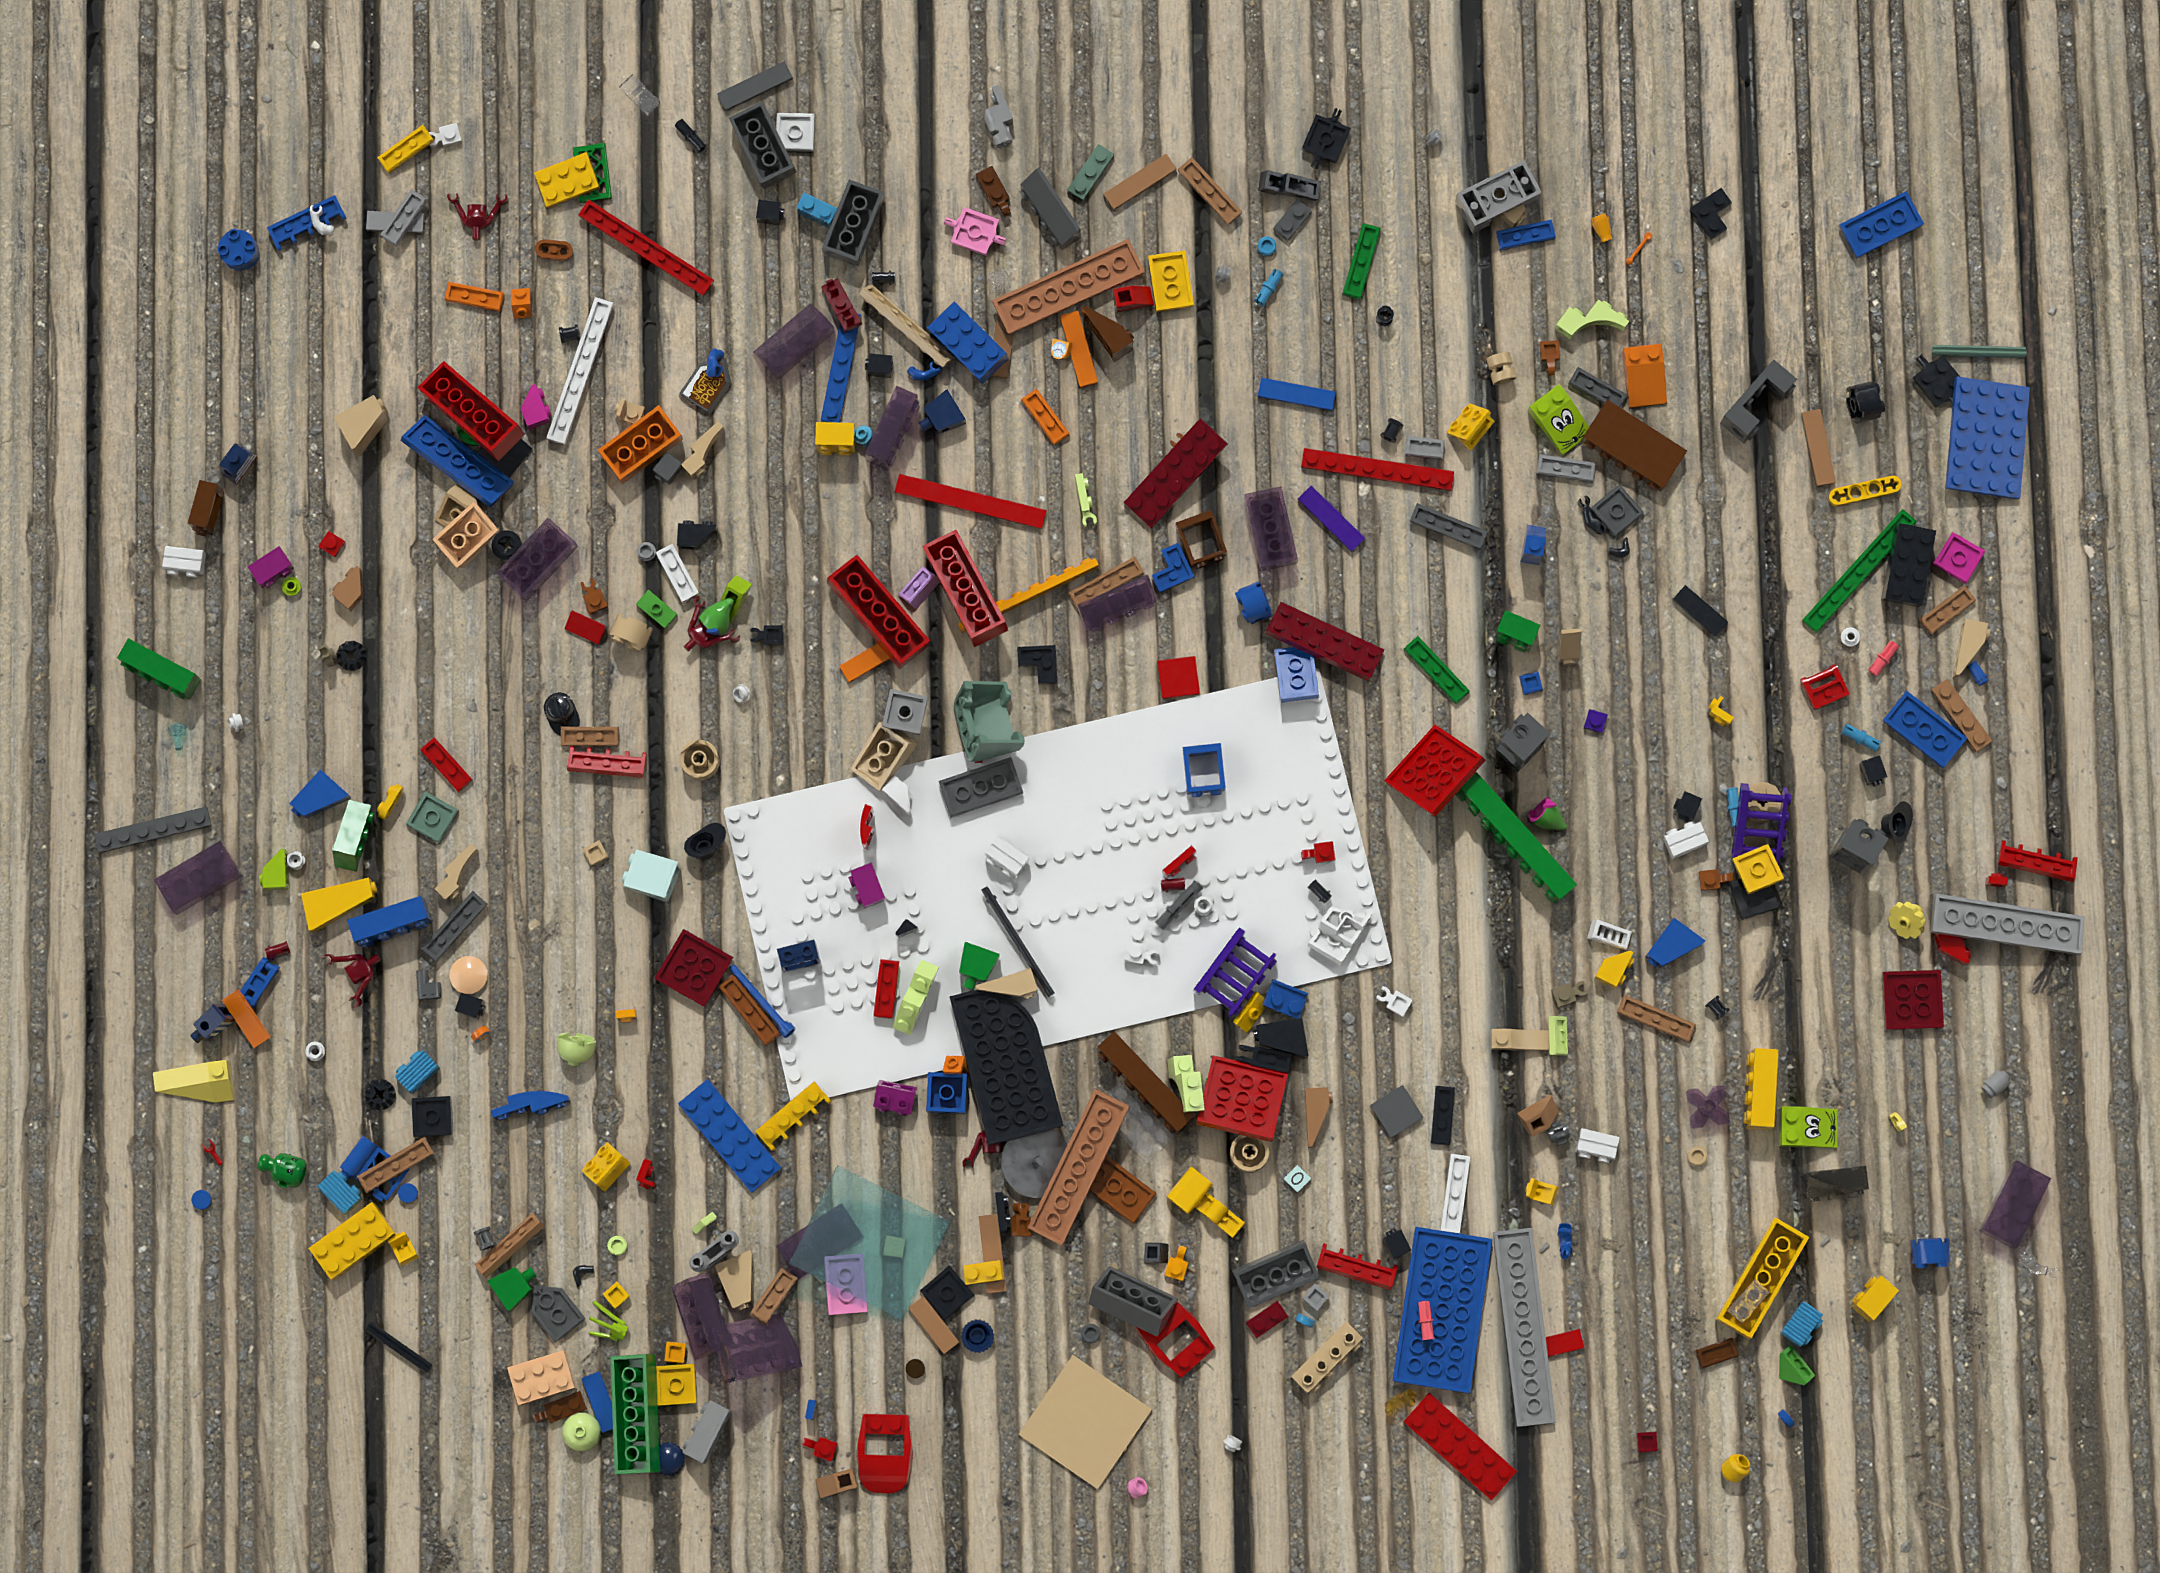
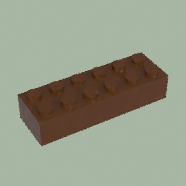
M1115 1031L1097 1047V1056L1104 1063L1109 1062L1112 1065L1111 1071L1118 1078L1122 1076L1125 1079L1124 1084L1131 1092L1135 1090L1138 1093L1137 1098L1144 1105L1148 1104L1152 1108L1151 1113L1158 1120L1162 1118L1165 1121L1164 1126L1171 1134L1175 1132L1178 1135L1194 1119L1195 1115L1192 1112L1183 1111V1104L1177 1096Z

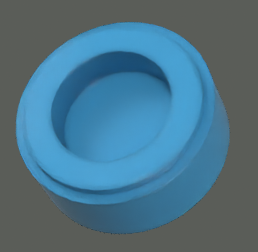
M1268 236L1261 238L1257 246L1258 252L1263 256L1273 255L1276 251L1275 240Z
M1298 1313L1295 1318L1296 1321L1310 1328L1316 1322L1301 1313Z

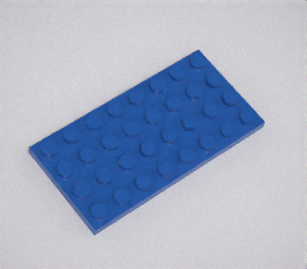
M1415 1227L1393 1382L1470 1394L1492 1239ZM1421 1301L1430 1302L1431 1317L1434 1319L1432 1325L1435 1339L1422 1340L1421 1323L1418 1322L1420 1321L1418 1303Z

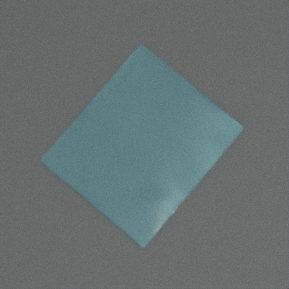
M837 1165L789 1264L902 1320L950 1222Z

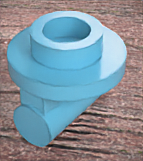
M865 425L860 426L855 431V440L862 444V446L869 447L873 436L872 428Z

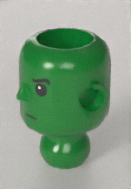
M280 1153L275 1159L271 1158L268 1154H262L259 1158L257 1169L261 1172H271V1179L282 1188H297L303 1182L307 1163L304 1159L287 1153Z

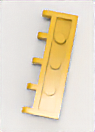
M813 1081L755 1130V1132L774 1151L776 1149L772 1144L774 1140L780 1135L787 1140L789 1137L785 1131L794 1123H797L800 1127L804 1126L799 1120L810 1110L815 1115L819 1112L814 1106L821 1100L825 1099L828 1104L832 1101L820 1086Z

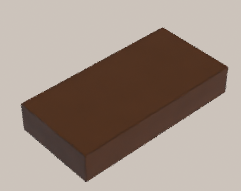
M1733 1337L1695 1350L1702 1369L1739 1356Z

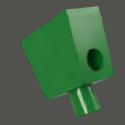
M965 942L959 974L966 976L963 987L973 991L977 981L985 983L999 960L1000 954Z
M514 1267L489 1279L487 1282L506 1309L512 1312L532 1292L533 1289L529 1282L537 1277L531 1267L522 1273L517 1267Z

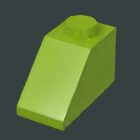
M737 575L727 584L720 600L722 601L727 598L734 600L729 614L731 623L746 600L752 586L750 582Z
M280 849L263 867L262 874L259 875L260 886H263V889H289L286 860L288 851L286 849Z

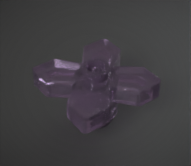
M1724 1085L1713 1086L1707 1096L1699 1089L1686 1091L1687 1102L1698 1108L1689 1117L1692 1129L1703 1128L1708 1118L1717 1125L1730 1123L1729 1112L1719 1106L1726 1098ZM1705 1104H1709L1711 1106L1710 1111L1705 1109Z

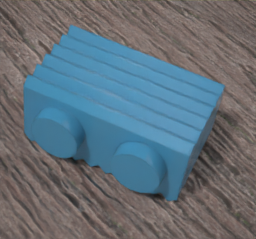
M805 192L797 205L798 215L801 214L805 218L808 217L809 220L811 219L815 223L818 222L830 229L837 211L836 207Z
M424 1050L421 1052L416 1051L410 1057L411 1061L407 1065L402 1064L396 1070L397 1074L394 1076L411 1094H414L440 1069Z
M333 1170L317 1187L344 1215H347L362 1200L359 1196L361 1191L355 1185L351 1187L346 1182L348 1178L341 1171L337 1173Z
M1802 1301L1780 1334L1798 1347L1806 1346L1812 1338L1810 1335L1812 1330H1817L1822 1324L1823 1320L1821 1317L1823 1314L1805 1301Z

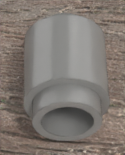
M1996 1070L1983 1082L1984 1085L1981 1089L1990 1098L1997 1097L2010 1085V1077L2005 1071L2002 1070L2000 1072Z

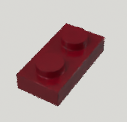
M1277 1300L1245 1323L1257 1339L1289 1316Z

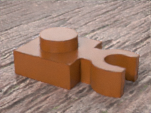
M590 578L591 586L585 587L584 583L581 582V587L588 593L583 598L590 614L607 608L608 605L601 589L595 590L596 583L593 578Z
M1013 1203L1015 1216L1011 1217V1236H1031V1230L1028 1229L1031 1222V1217H1027L1028 1203Z

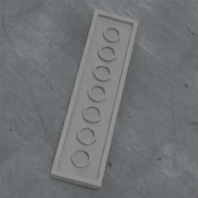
M1934 894L1931 933L2074 955L2082 954L2084 916L1943 894Z

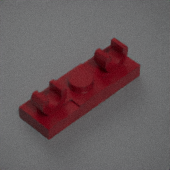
M839 279L826 281V284L821 286L845 333L863 325Z

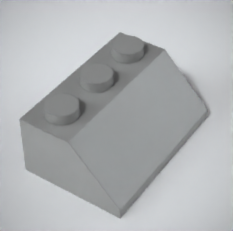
M711 1400L709 1403H704L700 1411L703 1415L700 1421H695L691 1429L694 1433L691 1439L687 1438L683 1445V1449H685L684 1454L704 1464L707 1463L732 1413L731 1410Z

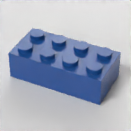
M955 301L927 327L930 333L981 384L985 383L1009 359L1007 353Z
M418 896L348 919L347 922L353 941L358 946L365 948L372 946L373 942L381 940V942L390 940L392 935L398 933L399 936L408 934L410 929L416 927L418 930L424 929L429 926V923H432L426 900L422 896Z

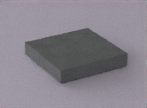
M1620 484L1590 508L1595 516L1606 525L1607 530L1614 538L1644 514Z
M1403 1085L1370 1105L1390 1138L1424 1118Z

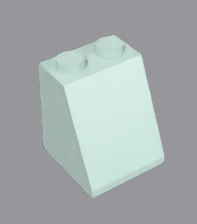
M636 849L635 854L632 853L628 864H630L629 871H625L622 877L623 886L626 889L668 903L681 869L680 864L677 861Z

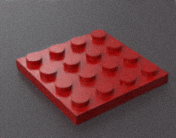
M1434 725L1384 781L1430 815L1436 817L1486 760L1476 751L1437 725Z
M1213 1055L1203 1094L1204 1110L1199 1111L1196 1124L1272 1142L1288 1073Z

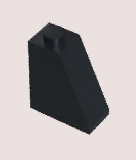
M1303 1018L1256 1025V1030H1253L1255 1042L1258 1041L1261 1047L1290 1053L1301 1058H1308L1309 1056Z

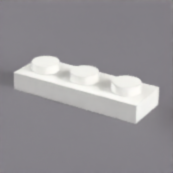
M673 544L657 551L656 555L682 603L699 595Z

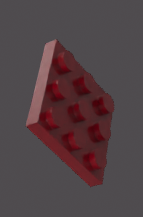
M683 929L654 979L705 1008L734 957Z
M1941 970L1882 972L1885 1030L1944 1028Z

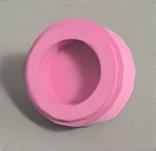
M1136 1477L1128 1482V1491L1133 1498H1140L1147 1493L1148 1487L1143 1478Z

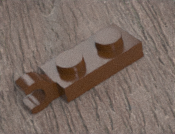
M993 166L976 173V177L992 207L999 206L1004 217L1011 214V210L1006 201L1010 200V197Z
M581 1391L545 1404V1411L532 1416L535 1423L548 1418L550 1423H554L587 1410V1406Z

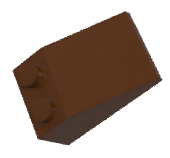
M1087 306L1082 308V317L1114 362L1133 350L1134 336L1129 329L1125 330L1122 325Z

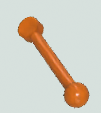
M1650 232L1645 233L1643 241L1631 257L1626 259L1628 265L1633 263V259L1647 240L1652 238Z

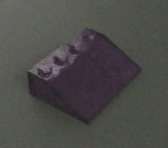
M780 1313L773 1314L766 1325L752 1318L712 1327L724 1384L792 1371L803 1367L798 1346Z

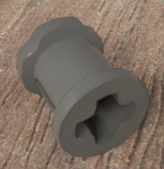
M490 1226L473 1232L480 1243V1251L497 1245L496 1242H493L490 1234Z

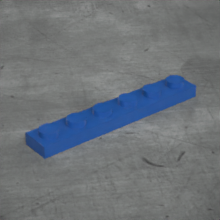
M841 323L839 325L821 422L840 423L859 327L845 333Z

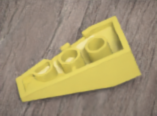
M228 1060L153 1072L155 1092L214 1103L235 1100L231 1065Z

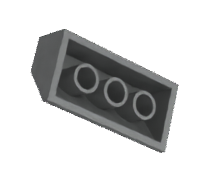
M1038 167L1020 184L1021 191L1019 192L1025 201L1028 200L1032 205L1030 209L1035 216L1038 215L1042 220L1040 224L1046 232L1049 230L1052 237L1050 238L1053 244L1063 250L1081 238V229Z
M1109 1266L1092 1287L1088 1304L1158 1337L1166 1326L1178 1298Z

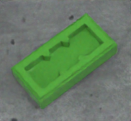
M649 590L636 603L640 609L664 629L677 616L676 612Z

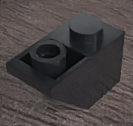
M690 520L678 523V549L698 550L717 533L716 524H713L711 521H702V524H694V521Z

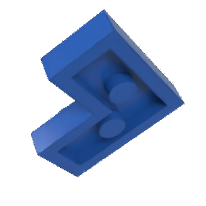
M1179 542L1161 550L1168 568L1152 574L1159 593L1194 578Z

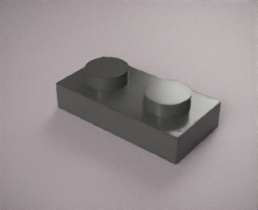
M1296 199L1273 229L1286 240H1289L1311 214L1312 210Z

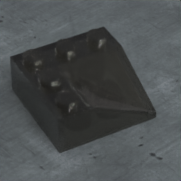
M1866 1166L1813 1171L1800 1176L1803 1200L1808 1199V1202H1819L1820 1198L1828 1197V1200H1838L1839 1196L1847 1195V1198H1857L1869 1190Z

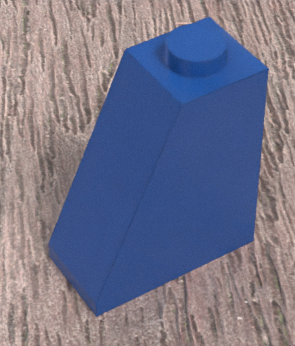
M1527 524L1520 562L1534 565L1540 564L1545 546L1546 528Z
M320 769L289 804L293 807L291 809L293 813L299 818L303 815L307 819L348 801L351 796Z
M1673 918L1645 957L1648 958L1647 962L1653 967L1659 966L1662 968L1700 947L1706 940L1676 918Z

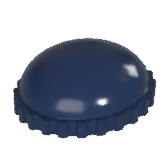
M975 1319L964 1325L961 1338L968 1350L981 1353L991 1347L994 1333L988 1322Z
M666 1442L659 1444L660 1474L674 1475L683 1467V1463H685L684 1453L676 1443Z

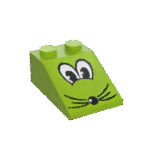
M1560 384L1528 408V413L1562 456L1581 442L1580 440L1589 428L1574 402Z
M1781 1106L1779 1108V1147L1838 1148V1109Z

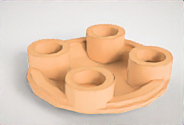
M465 956L458 959L452 965L449 979L452 986L458 992L473 994L480 991L485 983H487V969L480 959L473 956Z

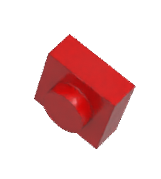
M328 531L318 547L331 556L336 557L345 541Z
M1991 873V876H1988L1985 881V886L2006 887L2008 885V877H2003L2001 873Z

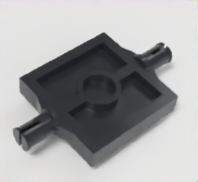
M1335 108L1331 118L1315 115L1302 146L1303 151L1314 156L1311 164L1312 168L1315 166V169H1318L1321 160H1328L1337 164L1351 130L1350 127L1342 125L1338 121L1342 113L1340 109L1338 111Z
M1921 354L1916 360L1923 368L1912 379L1935 408L1948 401L1953 404L1955 377H1960L1943 355L1929 363Z

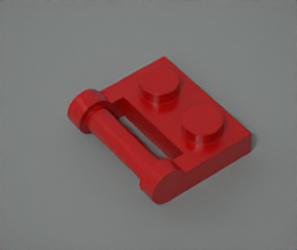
M1836 664L1813 676L1800 679V683L1814 710L1850 695ZM1829 676H1834L1835 680L1812 690L1811 684Z

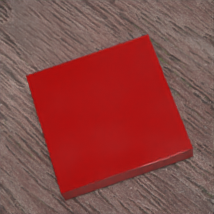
M1195 656L1157 661L1162 699L1200 694Z

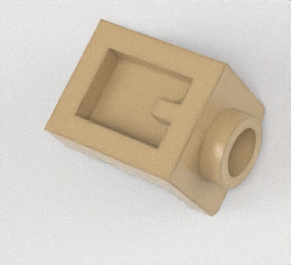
M622 398L620 403L617 402L614 413H616L618 420L634 424L643 417L645 407L627 402L626 399Z

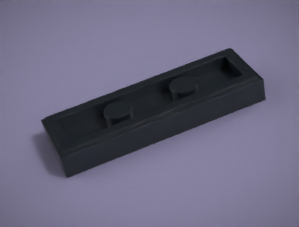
M1686 585L1672 599L1715 637L1728 624L1725 618Z
M1435 1086L1430 1144L1450 1146L1455 1087Z

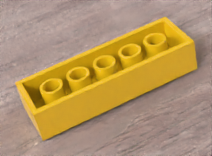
M1776 1217L1773 1218L1715 1320L1745 1338L1751 1339L1809 1237Z

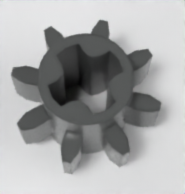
M1560 1121L1552 1123L1551 1128L1547 1129L1551 1143L1557 1142V1146L1567 1143L1566 1139L1570 1138L1567 1125H1561Z

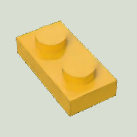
M1002 1260L963 1265L965 1285L1004 1280Z

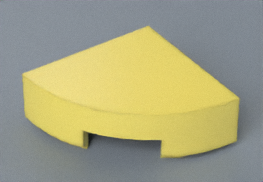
M1896 1112L1889 1115L1891 1122L1898 1132L1907 1127Z

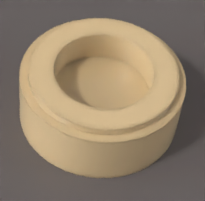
M1695 1146L1689 1150L1687 1159L1690 1164L1701 1166L1707 1160V1152L1704 1148Z

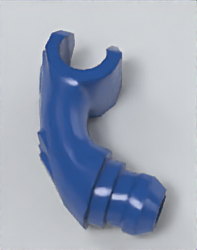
M714 348L709 353L706 370L708 377H719L722 374L723 368L717 363V360L724 357L722 350Z
M932 361L930 369L925 372L911 366L907 373L913 378L912 380H929V378L942 372V366L934 369L933 367L936 363Z
M1561 1223L1557 1233L1560 1239L1559 1251L1561 1258L1566 1260L1570 1258V1254L1573 1251L1572 1226L1569 1223Z

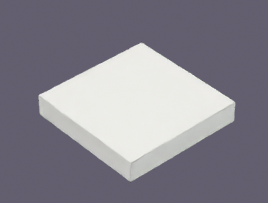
M777 113L776 130L787 151L813 152L815 114Z

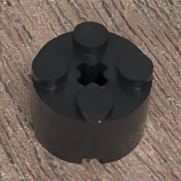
M1869 381L1847 387L1846 393L1849 392V397L1846 398V404L1851 418H1856V424L1878 419L1881 417L1882 412H1885V404L1880 399L1878 383Z

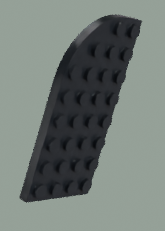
M980 990L949 996L988 1146L1063 1127L1039 1031L1034 1019L1025 1007L1008 995Z

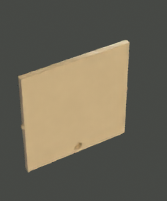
M1072 1355L1048 1392L1044 1393V1398L1018 1435L1098 1489L1122 1453L1127 1451L1128 1444L1152 1409Z

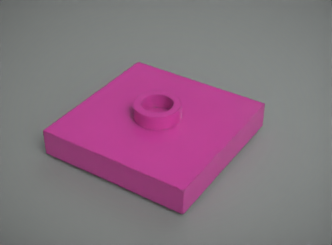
M1952 532L1934 561L1933 566L1966 584L1984 555L1985 550Z

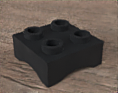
M1741 879L1729 883L1741 920L1779 908L1772 885L1748 895Z

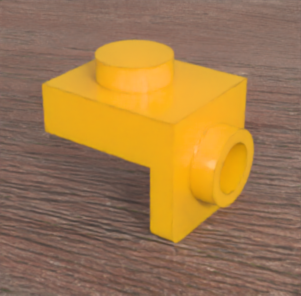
M1722 696L1718 700L1714 698L1708 707L1711 709L1708 715L1715 718L1714 721L1717 724L1729 726L1734 717L1718 707L1723 699Z
M1531 1178L1526 1186V1197L1553 1206L1559 1187Z
M405 1231L395 1234L388 1240L401 1266L419 1258Z

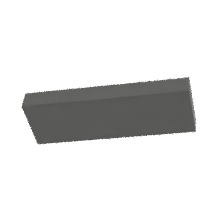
M1577 367L1568 383L1570 386L1602 404L1608 399L1621 407L1627 397L1626 393Z

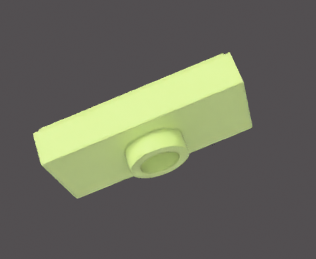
M1549 1016L1550 1055H1568L1567 1017Z

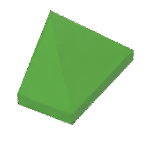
M1792 1345L1780 1353L1779 1379L1805 1385L1815 1376Z

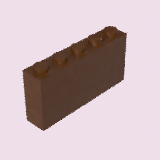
M1608 399L1580 440L1584 442L1583 445L1590 450L1595 449L1603 459L1612 460L1616 463V467L1623 471L1631 472L1633 478L1638 481H1645L1650 489L1654 491L1659 490L1660 492L1664 489L1687 452L1686 449Z

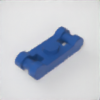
M265 957L260 960L241 989V993L252 1009L255 1008L262 994L280 970L278 965L271 964ZM264 968L269 971L266 976L261 973ZM250 989L255 992L253 997L248 995Z

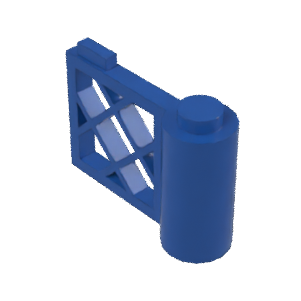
M362 1135L341 1164L340 1168L343 1169L341 1172L350 1179L353 1176L359 1181L357 1176L370 1169L368 1167L372 1161L373 1167L375 1166V1157L379 1152L386 1159L391 1157V1155ZM410 1169L405 1170L400 1177L388 1180L390 1181L391 1189L387 1195L379 1190V1186L372 1190L374 1191L372 1195L381 1202L383 1199L388 1200ZM398 1179V1180L395 1182V1184L393 1185V1184H392V1180Z

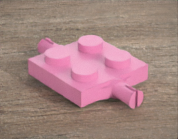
M965 207L957 221L948 217L945 218L944 225L954 228L951 244L987 256L993 242L1005 245L1007 238L996 235L999 219Z

